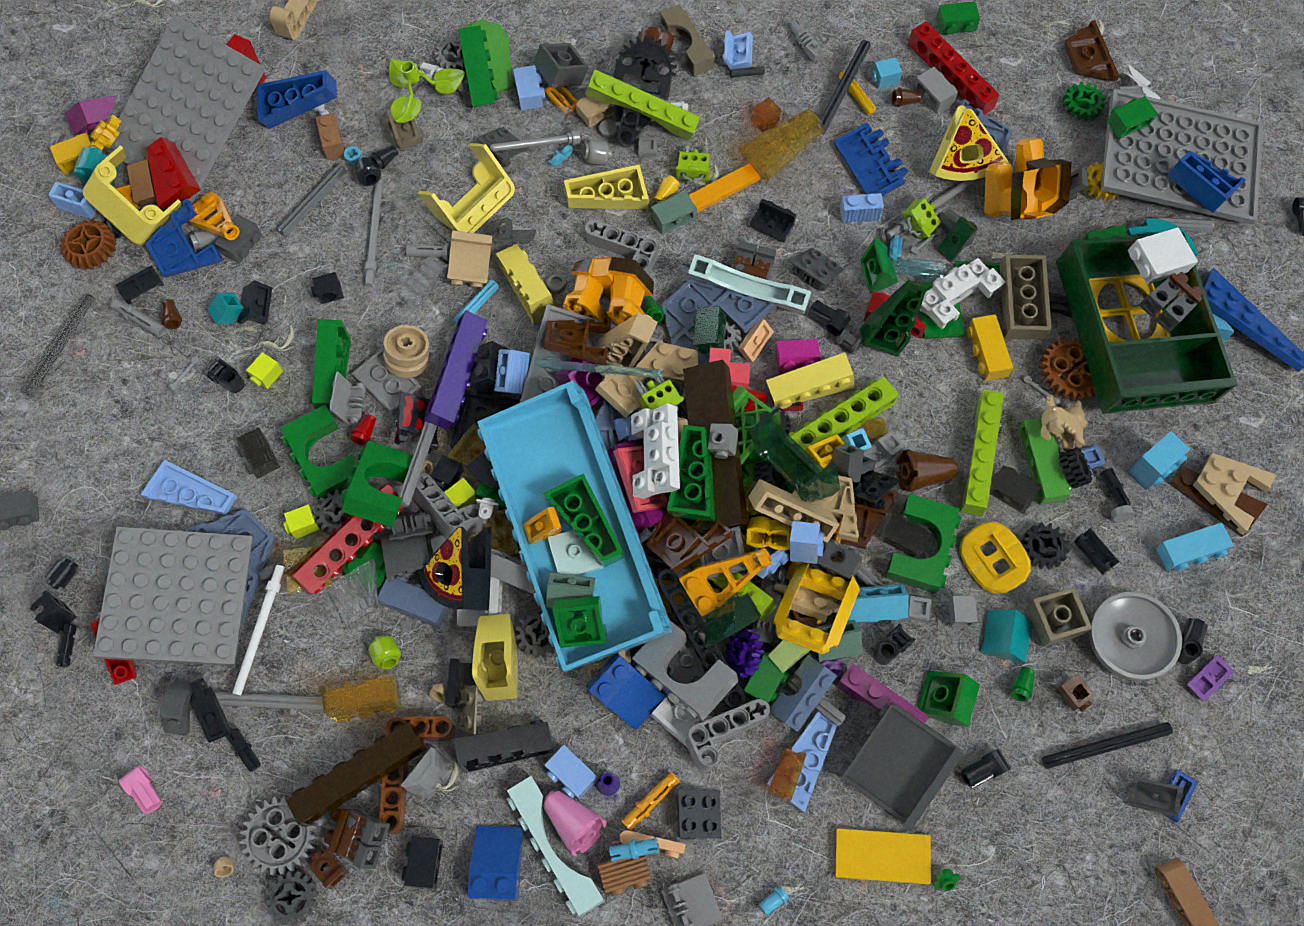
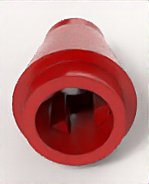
M366 414L351 431L350 439L354 443L364 446L371 439L375 422L377 421L376 418Z

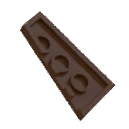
M1183 467L1171 481L1170 485L1239 536L1243 537L1244 535L1236 530L1238 526L1232 520L1228 521L1223 516L1224 512L1216 504L1212 505L1193 486L1199 473ZM1241 492L1234 505L1254 517L1249 527L1250 529L1268 504Z

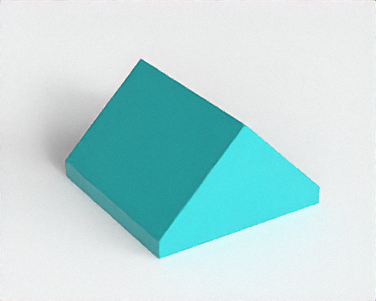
M988 610L981 653L1025 664L1032 620L1017 610Z

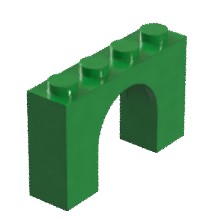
M326 404L281 427L284 434L281 436L283 443L286 447H291L292 452L289 454L295 464H300L301 469L298 470L304 481L308 479L310 486L307 487L313 498L317 496L319 500L321 497L324 499L328 498V492L334 495L335 490H338L340 493L347 489L348 478L350 475L354 476L352 469L355 461H357L355 456L351 454L330 466L321 467L310 463L309 452L313 444L339 429Z
M368 441L366 447H361L357 458L360 462L355 461L352 469L354 476L350 475L346 484L348 490L344 489L340 502L343 503L341 512L393 528L402 498L376 490L366 480L372 477H385L404 483L413 455Z
M909 494L904 505L901 520L930 530L937 540V554L928 559H915L894 552L890 558L885 578L935 594L940 587L943 588L947 577L943 575L944 570L949 567L952 557L948 555L950 548L953 549L956 542V536L953 535L954 530L958 529L961 522V517L958 516L960 508Z

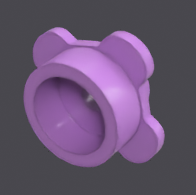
M825 660L821 663L837 675L835 680L842 676V660Z

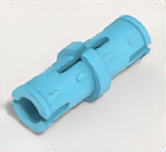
M657 837L642 841L634 839L630 840V843L610 846V856H613L611 860L612 862L627 858L635 860L639 859V856L659 853Z

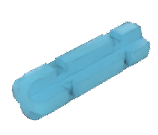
M899 235L891 238L889 257L893 258L894 261L901 257L903 238H900Z

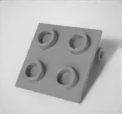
M336 372L335 380L333 381L332 399L329 402L330 411L349 427L352 426V423L358 424V421L361 420L362 404L364 403L362 398H364L366 391L364 384L356 383V386H353L339 372Z
M706 873L661 890L674 926H708L723 920Z

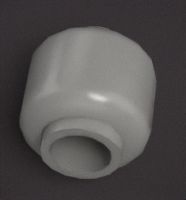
M590 139L588 143L584 144L583 158L586 159L588 164L605 165L607 160L611 159L612 148H609L607 141Z

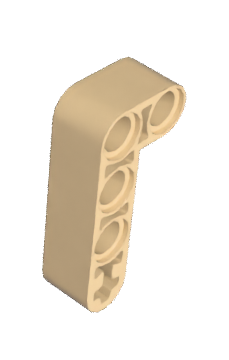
M289 0L285 8L273 6L270 11V21L276 35L295 40L318 0Z

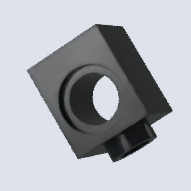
M336 272L312 278L314 286H311L313 297H318L321 304L344 298Z
M442 455L430 476L440 489L444 491L458 482L464 469L460 462Z

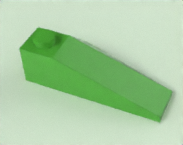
M483 19L466 25V28L481 25V30L486 32L487 42H484L485 50L489 49L491 61H487L488 68L493 69L494 80L491 81L493 88H496L497 94L514 88L509 39L502 26Z

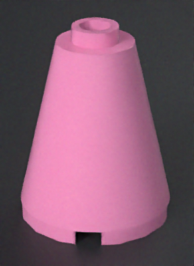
M552 791L544 799L543 808L571 855L577 856V851L584 853L600 838V828L603 827L605 829L606 820L602 816L561 791Z

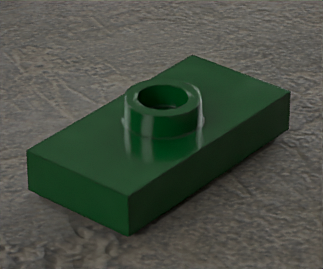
M960 217L937 249L950 260H955L977 228L964 217Z

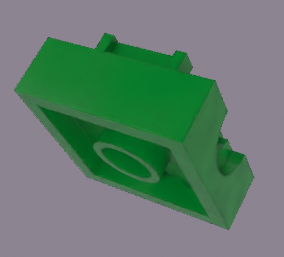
M600 596L554 600L552 610L561 648L606 644L607 630L606 625L602 621ZM582 610L583 614L574 615V611Z

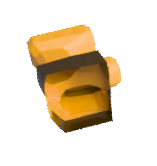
M1029 137L1020 139L1016 144L1015 173H1013L1012 165L1005 162L989 164L986 169L984 213L992 218L1006 215L1011 216V221L1036 219L1055 214L1069 203L1072 162L1063 159L1048 160L1044 158L1043 141L1041 138Z
M618 257L580 260L575 262L571 270L576 280L573 292L566 295L563 308L599 321L610 317L617 325H620L638 312L645 314L640 306L644 296L653 295L654 281L636 260ZM601 296L610 299L608 314H606L599 302Z

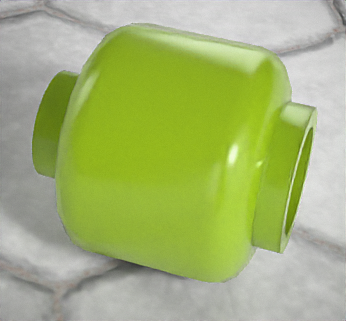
M391 636L376 637L368 648L369 655L374 665L378 668L391 669L398 664L401 657V651L395 639Z

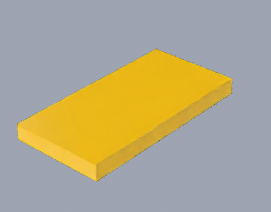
M836 829L835 878L930 885L931 835Z

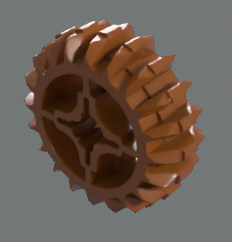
M91 219L89 222L83 220L82 224L76 222V226H69L70 231L64 232L65 237L61 238V253L66 261L75 268H82L86 271L89 267L94 270L95 266L101 267V263H108V257H113L112 252L116 251L115 245L117 244L115 235L108 229L107 225L100 221L96 222Z

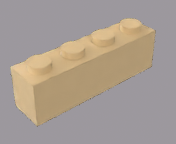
M760 479L748 496L754 510L792 526L793 521L820 524V533H824L823 541L827 543L839 526L832 512Z

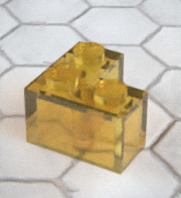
M506 509L493 511L490 517L492 529L491 549L501 551L513 557L520 556L518 544L512 534L514 527L512 521L510 522L506 516Z

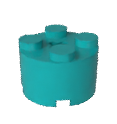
M84 147L80 152L73 174L83 180L84 185L96 166L107 157L102 154L103 150ZM120 164L116 167L117 174L119 171ZM116 178L110 183L112 186L114 185Z

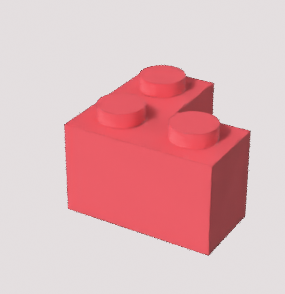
M710 348L709 362L723 359L730 368L732 385H741L743 388L748 389L750 364L730 362L731 349Z

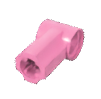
M138 765L119 779V783L125 792L134 798L143 814L147 815L157 810L163 801L151 784L152 779L148 772L141 765Z

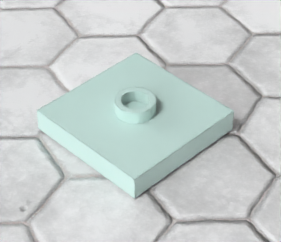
M572 530L547 537L557 573L578 576L603 568L602 564Z

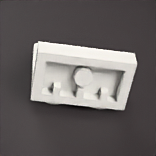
M494 577L490 579L488 611L457 609L458 627H477L480 616L502 614L503 584L501 580Z

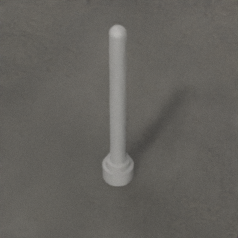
M576 129L570 130L566 135L496 143L490 146V150L496 152L567 143L571 144V146L580 145V133Z

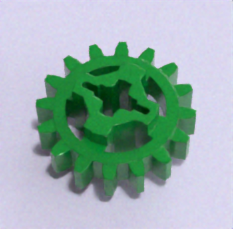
M1080 82L1078 86L1074 83L1065 92L1063 106L1067 107L1066 112H1072L1071 117L1077 115L1078 120L1084 117L1087 121L1089 117L1095 119L1096 115L1101 114L1106 104L1104 102L1106 97L1101 96L1102 90H1096L1097 85L1091 87L1090 82L1087 85Z

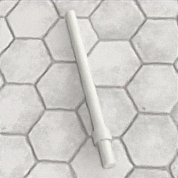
M276 565L272 579L267 583V593L237 677L233 694L241 696L275 595L279 593L281 587L279 583L285 568L281 565Z

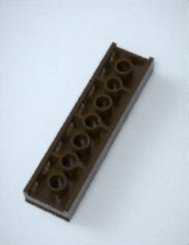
M724 360L684 368L683 375L689 425L705 427L709 434L711 424H732L737 429L730 368ZM737 439L735 456L721 459L716 458L711 453L715 521L719 520L728 528L737 526L748 527L740 450ZM699 520L700 531L706 534L716 522Z

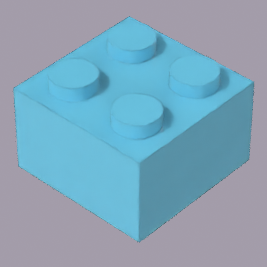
M1170 431L1147 451L1128 473L1146 490L1151 485L1157 487L1187 459L1185 454L1190 448Z

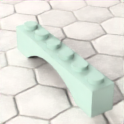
M696 254L688 272L691 279L725 290L735 291L744 296H752L754 299L767 303L772 302L775 306L803 315L811 296V291L793 285L758 278Z
M532 776L507 790L510 795L507 798L508 803L513 811L518 809L522 816L518 819L525 831L529 829L533 835V838L530 839L536 851L541 849L545 856L542 859L544 866L548 872L553 870L557 879L554 880L556 887L560 893L565 891L569 900L566 904L573 915L577 913L581 917L604 902L592 879L580 875L567 867L552 850L546 836L543 820L545 798Z

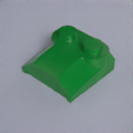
M371 541L368 545L359 549L353 560L349 563L346 562L342 575L377 596L387 579L382 546Z

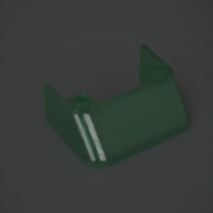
M776 408L749 430L755 446V454L761 460L765 458L797 490L798 496L804 502H816L835 495L841 489L835 463L832 461L825 468L817 463L784 431L779 410Z

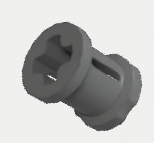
M845 329L839 336L836 344L843 345L854 355L861 347L863 340L862 338L858 339L849 333L848 329Z

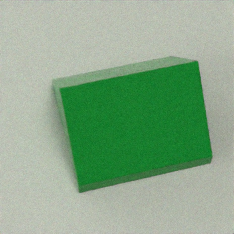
M878 238L873 239L860 259L870 294L873 291L878 292L899 282L892 258L889 257V248Z

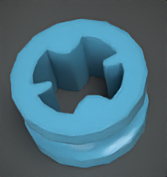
M350 146L344 151L345 160L351 166H354L357 160L363 158L358 147Z

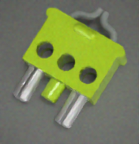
M686 145L683 146V151L679 153L678 166H676L677 179L689 180V183L693 184L699 180H710V154H708L707 146L705 153V146L702 147L701 153H698L697 149L689 152V145H687V149Z
M930 192L923 198L915 199L906 210L902 211V216L909 227L907 231L909 234L913 233L918 239L931 237V233L941 223L938 217L943 213V210L937 208L935 212L933 211L935 205L928 203L933 197Z
M658 370L652 373L658 384L657 387L652 380L646 383L650 390L648 392L641 381H637L634 384L641 394L638 400L644 409L654 410L668 403L676 406L678 411L677 405L684 399L682 396L680 397L670 379L664 381Z

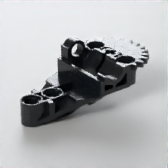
M644 36L643 42H641L639 37H636V44L629 40L631 47L629 48L624 45L625 51H619L618 54L620 56L619 59H616L613 78L622 82L624 75L641 78L643 74L642 65L648 63L649 67L646 68L644 79L660 83L657 93L643 89L640 90L667 101L672 77H676V73L672 72V70L676 69L677 65L671 64L676 58L669 57L673 51H666L667 44L661 47V39L654 43V36H652L650 41L647 40V36ZM625 58L633 60L628 66H625L622 62ZM667 67L669 72L662 75L659 73V69ZM612 104L618 140L623 147H631L635 143L636 137L643 133V129L652 119L632 109ZM630 114L636 116V120L633 123L626 121V117ZM629 133L632 135L630 141L624 142L621 139L622 135Z

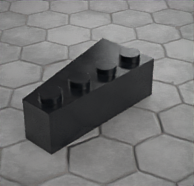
M536 720L526 726L515 725L505 730H494L483 734L454 739L458 767L464 773H469L554 753L548 722Z

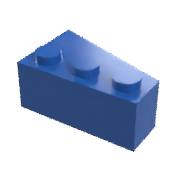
M1189 151L1178 161L1167 176L1206 209L1214 213L1246 179L1243 177L1237 179L1228 174L1229 170L1225 168L1220 170L1212 166L1211 161Z

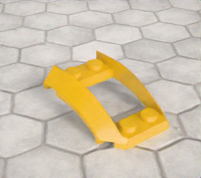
M804 563L796 568L781 600L773 624L777 627L776 633L778 638L824 654L829 652L833 646L838 648L860 588L853 576L849 582L841 577H835L821 570L810 568V563ZM800 586L842 601L830 633L787 618Z

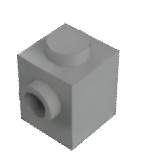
M711 424L708 450L716 458L726 459L728 456H735L738 430L732 424Z
M957 593L949 600L951 628L974 627L978 622L975 596H968L967 593Z

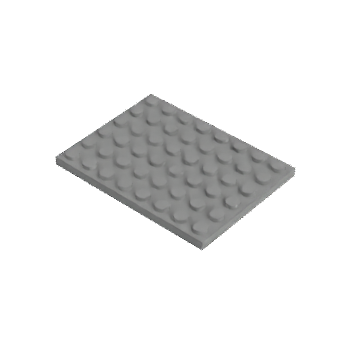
M174 15L118 118L121 120L119 127L116 129L120 132L109 149L105 146L103 149L111 154L121 145L126 156L123 162L131 165L146 159L148 160L146 147L158 138L163 137L176 144L201 189L266 68ZM196 193L188 200H190L191 203H193L198 193Z
M1114 89L1110 98L1109 116L1115 107L1119 105L1124 106L1132 99H1139L1144 96ZM1146 96L1158 113L1149 126L1118 139L1111 127L1107 125L1100 190L1252 225L1257 221L1262 122ZM1189 151L1211 161V165L1220 170L1223 168L1229 170L1228 174L1237 179L1240 177L1246 179L1214 213L1206 209L1167 176L1178 161Z

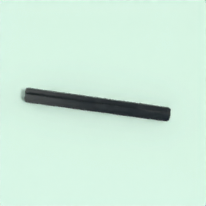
M864 39L860 42L815 128L817 134L823 136L827 131L871 47L869 41Z
M1169 722L1046 755L1042 757V763L1046 769L1168 736L1173 733V729Z

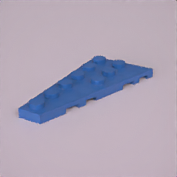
M1213 267L1208 272L1203 284L1212 312L1296 371H1301L1304 368V352L1290 341L1255 305L1248 301Z

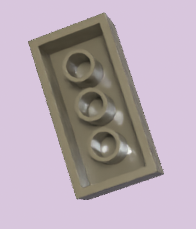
M1006 254L999 264L1000 276L1006 281L1001 290L1004 338L1045 339L1052 330L1046 255Z

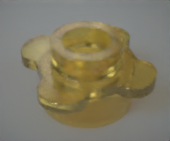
M879 417L876 420H866L865 426L868 427V437L879 438L888 434L884 418Z

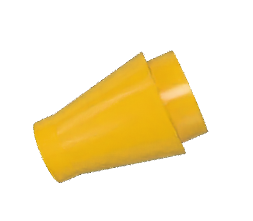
M667 175L666 178L662 179L654 200L659 202L669 199L678 191L680 183L674 177Z

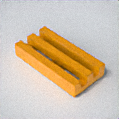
M548 86L544 89L548 99L566 118L570 112L573 114L578 100L564 86L557 87L573 104L570 105L565 97L555 89L556 87Z

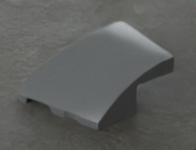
M389 533L380 535L388 582L393 581L394 576L399 573L410 574L418 569H422L430 559L425 535L411 536L403 540H389Z

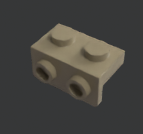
M386 110L388 117L385 119L389 129H393V132L390 134L394 144L398 143L402 150L422 143L415 119L405 123H397L394 121L391 110Z

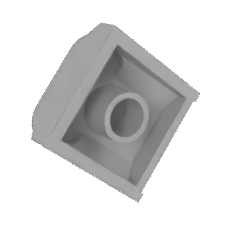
M430 747L401 786L419 800H429L437 791V788H435L441 780L444 781L452 771L450 769L451 763L434 748Z

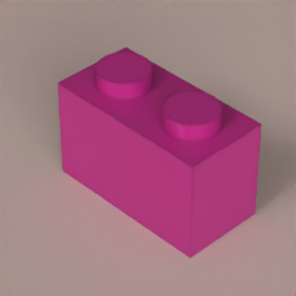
M818 339L777 341L776 360L779 373L791 372L819 362L821 359Z

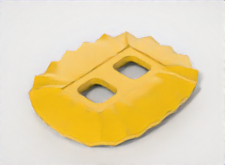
M984 522L967 532L959 544L960 557L969 574L984 590L993 594L1007 593L1017 588L1026 581L1031 572V561L1026 550L1017 537L1001 523ZM991 541L997 548V551L989 556H985L980 547ZM1004 559L1010 568L1002 574H998L993 568V564Z

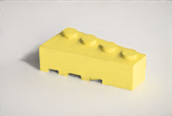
M640 165L564 180V191L569 208L648 209L649 198Z

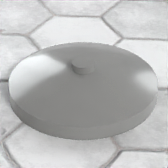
M1123 592L1105 600L1093 613L1090 621L1092 629L1089 631L1091 647L1102 665L1113 674L1127 680L1148 681L1163 675L1177 662L1182 648L1181 630L1172 612L1159 600L1143 593Z

